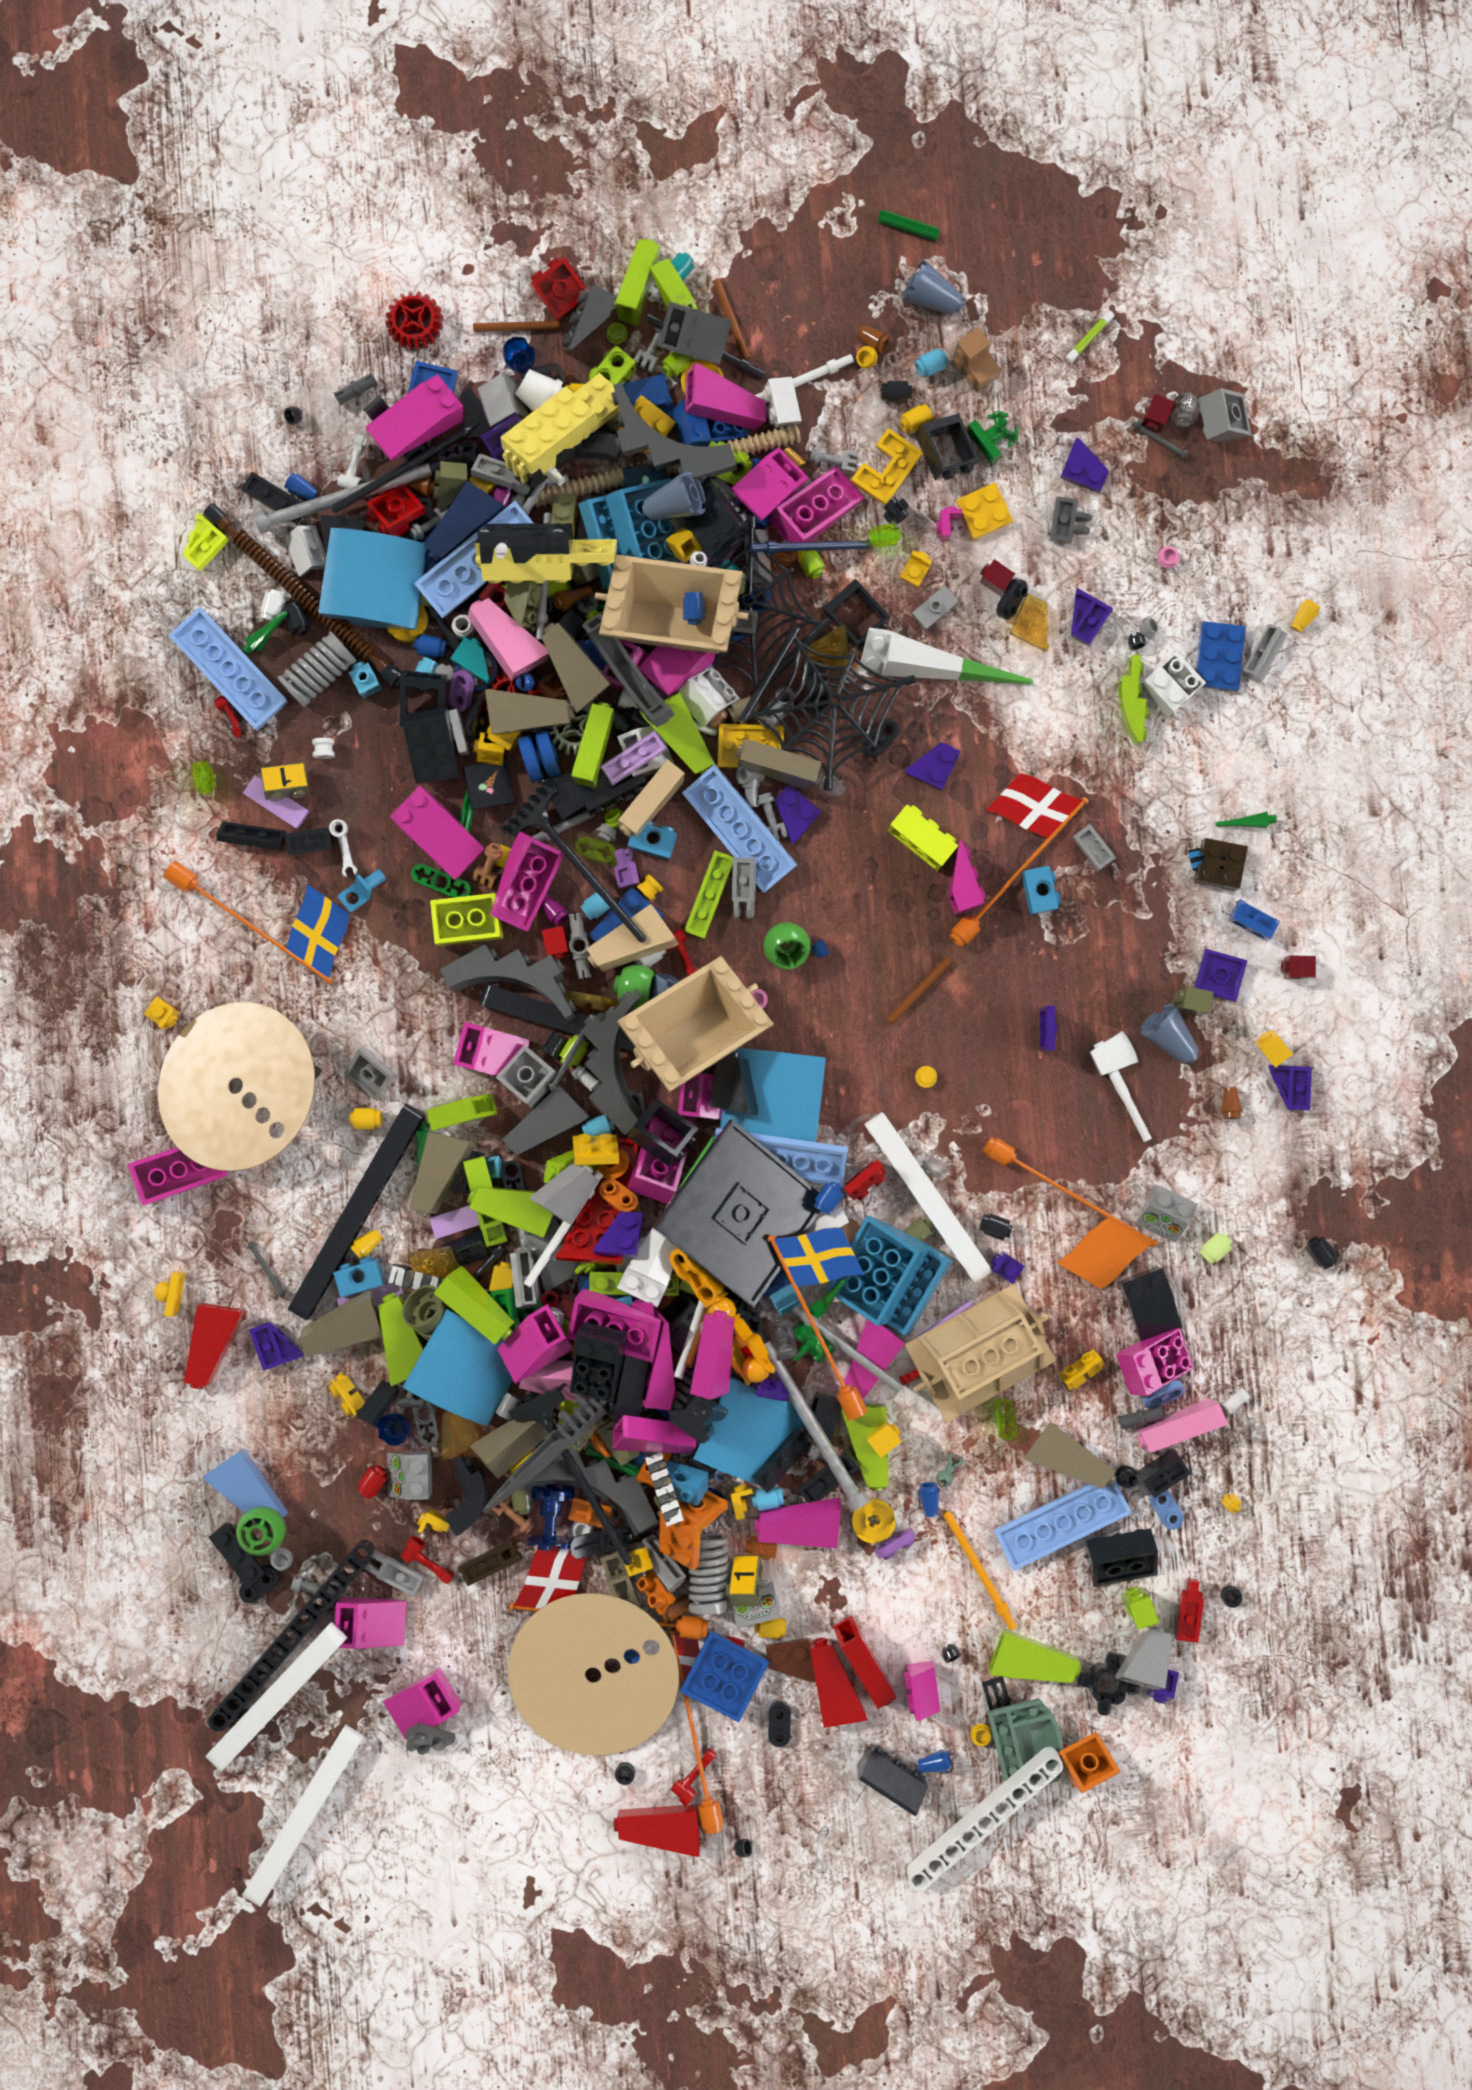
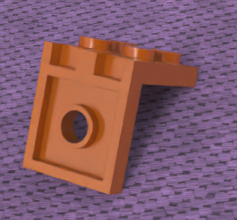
M708 1490L698 1504L700 1508H694L693 1506L697 1505L677 1500L683 1521L666 1526L662 1510H660L659 1551L693 1571L699 1566L701 1531L728 1509V1501Z

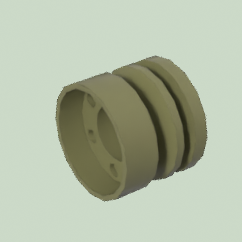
M425 1285L413 1291L406 1299L402 1309V1317L405 1323L427 1341L432 1336L446 1309L454 1311L434 1294L437 1288L433 1285Z

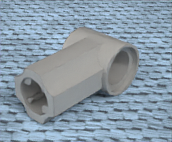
M785 687L776 691L775 698L769 705L782 693ZM789 688L785 695L769 710L782 708L794 696V692ZM787 712L777 713L782 719L789 715ZM772 714L759 716L774 728L780 722ZM758 720V722L761 724L763 728H765L766 730H771L768 726H766L764 723Z

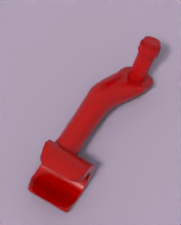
M224 696L216 698L215 706L219 711L223 709L226 711L232 722L233 735L239 738L241 735L240 723L230 708L227 698Z

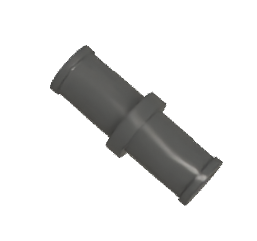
M370 372L357 381H350V385L334 392V396L341 406L356 396L358 398L361 397V393L378 384Z
M1161 1406L1143 1411L1138 1409L1135 1413L1118 1416L1121 1430L1138 1425L1144 1427L1147 1423L1164 1420Z

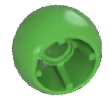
M783 922L773 926L767 932L763 947L765 956L772 965L783 970H790L799 967L807 960L811 944L807 932L801 926L792 922Z
M632 964L623 968L621 975L616 976L614 983V994H618V1003H621L619 999L627 991L631 994L636 989L643 996L631 1011L650 1001L656 973L648 966L642 964Z
M265 1506L248 1510L242 1515L236 1527V1537L239 1545L244 1551L254 1556L268 1555L277 1550L282 1544L286 1532L282 1516L273 1508ZM261 1518V1521L252 1525L253 1521L251 1519ZM267 1522L271 1525L273 1533H271V1528L267 1524ZM255 1528H258L262 1531V1538H258L255 1536ZM265 1540L271 1542L268 1544H262Z

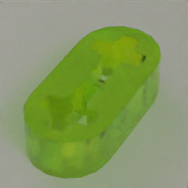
M581 837L576 842V851L582 857L602 863H610L615 859L616 850L610 843L590 837ZM587 841L588 845L595 849L594 851L586 850L584 853L580 844H585ZM607 847L612 855L604 859L603 854L597 852V850H605Z
M998 1398L993 1404L996 1429L1002 1439L1012 1440L1018 1433L1014 1407L1007 1398ZM1002 1402L1009 1406L1005 1410L1006 1417H1003L1002 1412L997 1410V1408L1001 1407ZM1004 1421L1008 1422L1009 1427H1013V1430L1009 1432L1010 1435L1001 1432V1429L1005 1428Z

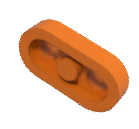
M608 1179L601 1183L599 1193L606 1203L619 1212L637 1211L639 1201L632 1191L614 1179ZM613 1187L612 1191H606L607 1188ZM630 1199L629 1203H623L624 1200Z

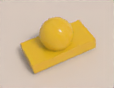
M183 1271L172 1272L170 1282H159L153 1290L156 1300L166 1303L164 1316L173 1317L179 1314L186 1275Z

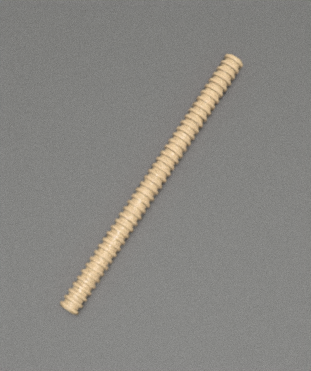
M793 424V427L787 425L785 429L783 427H780V430L775 428L773 432L767 430L765 434L764 432H760V435L755 433L753 437L748 435L747 438L741 437V440L735 438L733 442L728 440L726 444L730 443L734 452L740 450L746 454L751 453V455H754L755 452L761 453V450L766 452L769 448L774 450V447L781 448V445L786 447L789 443L790 445H793L794 442L798 444L801 441L798 425ZM681 463L667 467L668 476H670V473L677 474V466H680ZM617 468V471L611 469L609 473L604 471V474L599 472L597 476L591 474L589 478L584 476L585 479L579 477L577 481L574 479L569 483L565 481V484L561 486L552 484V487H549L547 485L537 499L535 507L538 509L541 505L543 507H546V504L553 505L554 494H574L576 499H578L581 495L584 497L585 494L592 495L593 492L598 494V491L601 490L605 492V489L610 491L613 487L615 489H618V486L625 487L623 471L620 468Z

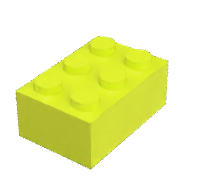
M906 805L890 824L888 832L938 872L958 847L955 843L956 839L948 833L944 835L939 831L938 824L933 820L929 819L927 821L921 816L922 812L917 807Z
M496 893L430 900L435 944L445 946L503 939L501 920L490 915Z

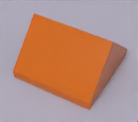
M1097 1731L1058 1752L1068 1780L1082 1794L1120 1773L1118 1766Z

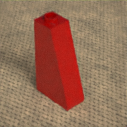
M208 1303L197 1305L184 1383L190 1384V1388L203 1389L212 1383L245 1316L246 1310Z
M851 1615L834 1625L833 1628L841 1649L877 1709L891 1704L897 1697L891 1683Z
M825 1637L814 1639V1642L810 1643V1650L823 1727L827 1728L867 1721L865 1708L832 1640H827Z
M697 1804L618 1810L617 1818H614V1832H618L619 1840L700 1857Z

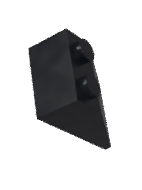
M708 476L701 483L706 503L702 504V509H705V512L698 516L684 517L706 553L710 557H718L750 528L713 479Z
M1156 1266L1117 1282L1140 1342L1170 1330L1182 1328L1173 1294L1163 1268Z

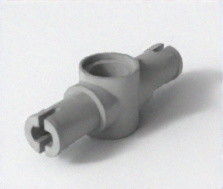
M738 766L736 777L738 782L745 788V801L750 807L759 806L757 787H760L759 783L764 780L765 775Z
M576 913V921L575 915L569 914L571 927L569 947L572 951L573 960L576 962L577 979H584L583 971L586 979L591 978L587 958L590 956L587 951L590 944L587 939V932H584L582 913ZM577 941H584L586 944L585 949L581 952H577L574 949Z

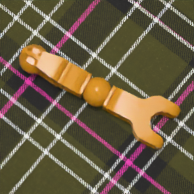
M678 1248L674 1249L669 1256L673 1269L682 1280L689 1283L697 1298L704 1304V1308L708 1307V1314L713 1313L714 1310H721L727 1312V1316L734 1317L735 1332H733L731 1365L734 1370L741 1374L745 1384L748 1386L751 1382L759 1383L764 1381L768 1377L769 1372H775V1367L768 1358L769 1353L761 1336L753 1333L746 1322L739 1317L741 1315L739 1313L736 1314L735 1304L731 1299L724 1297L728 1294L727 1291H724V1285ZM678 1254L684 1258L685 1263L679 1261ZM745 1346H747L753 1354L747 1357L746 1359H744V1356L740 1350V1348H743Z

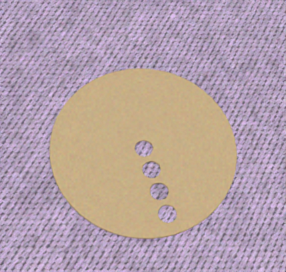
M236 1002L208 1010L182 1030L165 1057L158 1086L159 1109L165 1129L171 1140L186 1156L203 1166L222 1171H237L263 1164L282 1152L292 1142L309 1114L315 1089L313 1058L305 1038L294 1023L270 1007L250 1002ZM234 1078H239L243 1082V1088L237 1094H233L229 1090V1083ZM247 1093L255 1094L257 1099L255 1106L250 1109L245 1108L242 1103L243 1097ZM265 1107L270 1111V1118L266 1123H259L256 1119V1113L260 1108ZM276 1122H280L284 1127V1133L279 1138H273L270 1135V1127Z
M583 1593L555 1600L539 1609L525 1622L518 1632L510 1651L508 1683L513 1701L526 1723L546 1741L559 1748L578 1754L610 1755L638 1746L656 1733L664 1724L676 1701L679 1686V1667L674 1648L668 1636L648 1613L618 1597L597 1593ZM647 1640H655L659 1644V1651L656 1654L651 1655L644 1651L643 1644ZM629 1649L638 1651L640 1654L639 1661L634 1664L626 1662L624 1659L625 1651ZM610 1658L617 1659L621 1665L620 1670L616 1673L608 1672L604 1666L606 1660ZM597 1668L601 1672V1679L597 1682L588 1681L585 1677L586 1670Z

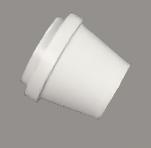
M529 369L515 395L534 412L563 389L561 386L563 382Z

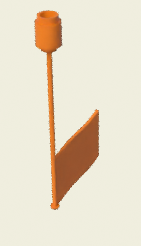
M990 1137L982 1150V1152L986 1153V1157L1003 1167L1014 1162L1107 1217L1091 1229L1070 1253L1056 1262L1057 1264L1102 1289L1114 1281L1135 1257L1148 1247L1157 1246V1239L1149 1238L1017 1160V1154L1014 1153L1015 1148L999 1138L995 1139L993 1137Z

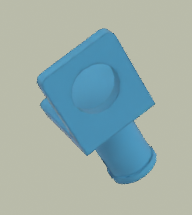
M379 869L365 879H362L358 874L355 878V883L338 895V899L351 913L369 901L372 889L386 881V878ZM349 893H355L358 895L359 900L355 904H350L347 902L346 896Z

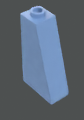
M245 1448L203 1476L208 1484L244 1513L252 1508L265 1506L276 1510L282 1518L288 1514ZM254 1518L253 1520L258 1522L261 1521V1518Z

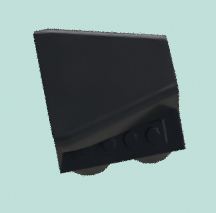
M689 1390L686 1396V1406L671 1411L669 1420L695 1440L705 1444L715 1434L711 1422L723 1420L727 1416L728 1410L713 1399L709 1400L690 1394Z

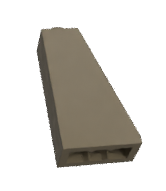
M553 622L544 629L545 634L542 636V640L574 710L580 713L609 688L612 683L563 624H555Z
M492 689L485 690L491 734L493 735L571 725L572 719L575 718L574 708L566 700Z
M745 739L743 745L739 744L735 756L739 758L737 765L809 792L816 783L821 761L749 739Z
M428 1132L409 1208L416 1210V1214L428 1217L429 1214H437L457 1176L464 1167L463 1161L468 1160L476 1143L436 1132Z
M372 1290L364 1291L301 1329L298 1344L300 1349L305 1351L306 1357L383 1337L379 1310Z
M553 1411V1422L557 1425L558 1423L554 1419L557 1417V1415ZM512 1419L474 1442L470 1447L485 1466L499 1479L544 1440L549 1433L539 1422L533 1420L517 1422Z
M1049 1422L1024 1457L1027 1461L1101 1489L1105 1486L1110 1487L1116 1479V1476L1113 1475L1116 1472L1115 1469L1051 1422Z

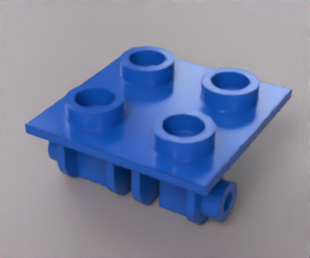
M664 374L623 384L632 406L639 396L642 395L669 417L673 416V404Z

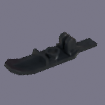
M630 1527L614 1528L626 1549L633 1548L635 1542L641 1541L652 1534L656 1537L655 1528L636 1537ZM605 1530L575 1536L569 1543L570 1555L576 1559L616 1551L613 1544L609 1543L610 1538Z

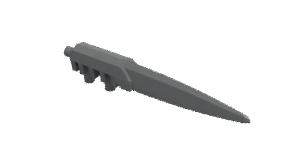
M577 1395L574 1402L580 1408L575 1407L572 1416L564 1410L559 1412L558 1418L564 1423L561 1424L559 1422L556 1425L558 1429L553 1430L547 1436L548 1438L515 1470L488 1502L483 1511L487 1512L504 1501L540 1473L565 1449L571 1448L607 1413L604 1408L607 1402L590 1397L586 1400L581 1395Z

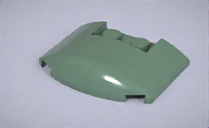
M1039 1698L987 1711L1004 1782L1045 1747H1053L1057 1752L1064 1749L1059 1726L1051 1711ZM1038 1774L1032 1775L1031 1778L1036 1777ZM1060 1774L1057 1777H1055L1050 1783L1059 1781L1061 1777Z

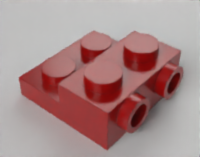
M557 257L547 264L548 270L544 273L539 270L530 277L532 282L529 284V287L539 301L546 306L556 321L578 304V296L581 290L584 291L586 288L565 257L560 260Z
M406 485L386 490L366 502L369 511L367 516L371 523H378V529L381 534L396 537L410 529L408 523L426 513L425 507Z
M874 1159L845 1183L842 1188L853 1201L855 1199L860 1201L869 1194L868 1189L872 1185L877 1187L886 1180L884 1175L887 1174V1171L878 1159Z

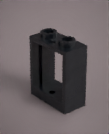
M959 413L924 423L915 433L935 481L942 478L949 480L958 473H962V475L970 473L979 461V457ZM950 432L962 462L944 467L932 437Z
M855 578L823 607L822 613L850 644L858 650L860 647L864 648L868 631L860 639H857L834 613L853 596L857 595L880 620L872 628L886 630L889 627L890 616Z
M404 670L400 676V727H403V715L408 713V686L438 689V708L447 707V674Z
M655 1098L633 1125L627 1138L668 1167H671L675 1161L679 1163L686 1154L684 1151L686 1146L690 1149L695 1143L697 1137L694 1135L698 1127ZM654 1117H657L684 1136V1139L675 1150L645 1129Z

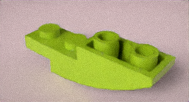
M1133 654L1128 660L1127 675H1122L1118 680V699L1126 731L1133 744L1139 746L1147 738L1148 729L1144 727L1145 719L1149 715V706L1146 705L1147 699L1138 698L1142 694V683H1139L1140 675H1143L1144 662H1141V655Z
M485 1156L463 1161L470 1191H476L477 1186L493 1187ZM476 1211L486 1247L506 1242L507 1237L502 1221Z
M589 1272L590 1291L604 1295H629L617 1289L624 1273ZM671 1273L663 1296H679V1276L677 1274Z

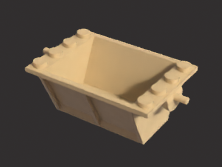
M616 555L608 594L595 593V599L606 601L599 635L615 637L625 642L719 654V652L727 653L732 628H736L738 619L748 620L749 613L739 612V603L737 602L743 572ZM702 592V598H705V620H701L700 625H688V621L683 620V598H685V593Z
M720 956L619 1019L617 1023L635 1045L634 1054L637 1059L630 1062L631 1066L635 1068L641 1065L647 1071L653 1069L669 1092L681 1086L773 1026L774 1023L751 995V993L759 989L758 985L754 983L746 989L726 961Z
M1012 1284L909 1341L904 1346L923 1381L913 1387L915 1393L927 1388L947 1423L1054 1363L1056 1360L1042 1336L1044 1329L1041 1323L1049 1319L1048 1315L1045 1313L1037 1317L1032 1310L1029 1311L1015 1284Z

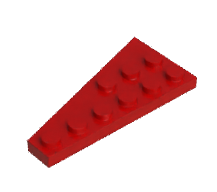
M618 1138V1149L624 1150L628 1154L630 1161L626 1173L615 1180L628 1189L639 1155V1145L630 1139ZM601 1178L594 1189L596 1192L591 1199L587 1200L579 1212L570 1233H567L564 1239L565 1242L561 1250L555 1256L556 1260L622 1265L623 1257L596 1255L593 1252L596 1244L620 1213L606 1203L599 1193L601 1183L607 1179ZM613 1187L607 1188L606 1191H612ZM630 1199L624 1200L623 1203H629Z

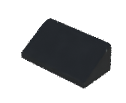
M476 1231L440 1246L441 1255L449 1271L490 1255L481 1231Z

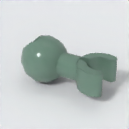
M949 1453L947 1457L948 1464L945 1470L939 1471L936 1475L937 1484L941 1487H948L952 1484L953 1471L956 1467L963 1464L964 1460L960 1458L957 1463L952 1465L954 1453ZM941 1480H944V1485H940Z

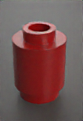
M380 1465L370 1466L358 1482L357 1491L368 1499L376 1496L388 1479L387 1471Z

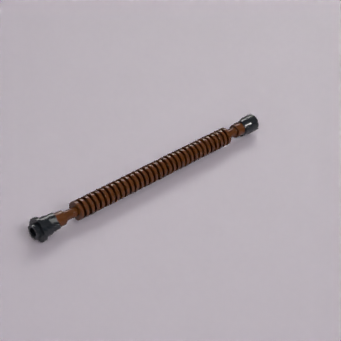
M215 503L206 507L203 516L216 528L219 527L223 532L227 531L232 536V543L260 566L264 572L272 577L306 610H309L317 620L321 621L326 628L333 632L356 655L358 654L359 658H362L364 662L369 660L374 664L375 669L381 674L380 677L389 684V688H400V676L404 671H399L392 663L388 664L384 659L381 660L374 654L376 649L362 636H359L343 619L326 618L319 614V597L302 584L298 578L294 577L288 569L282 566L277 559L245 530H237L226 517L227 514Z

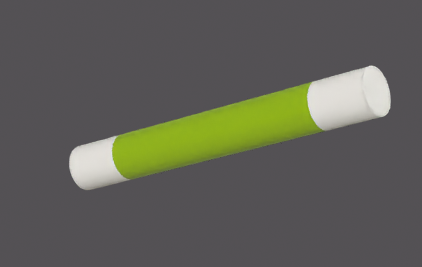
M1108 310L1065 357L1067 362L1072 363L1113 319L1115 315L1112 311Z

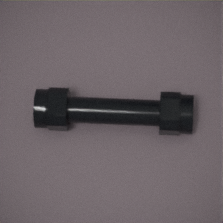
M431 606L427 609L426 613L432 622H436L449 642L448 646L454 654L461 641L459 638L456 639L445 620Z
M500 1243L491 1251L492 1254L473 1274L470 1273L478 1283H480V1278L498 1259L502 1260L508 1253V1250Z

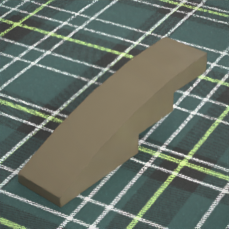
M617 1550L600 1554V1560L612 1596L626 1600L641 1608L632 1577L628 1576L625 1564Z

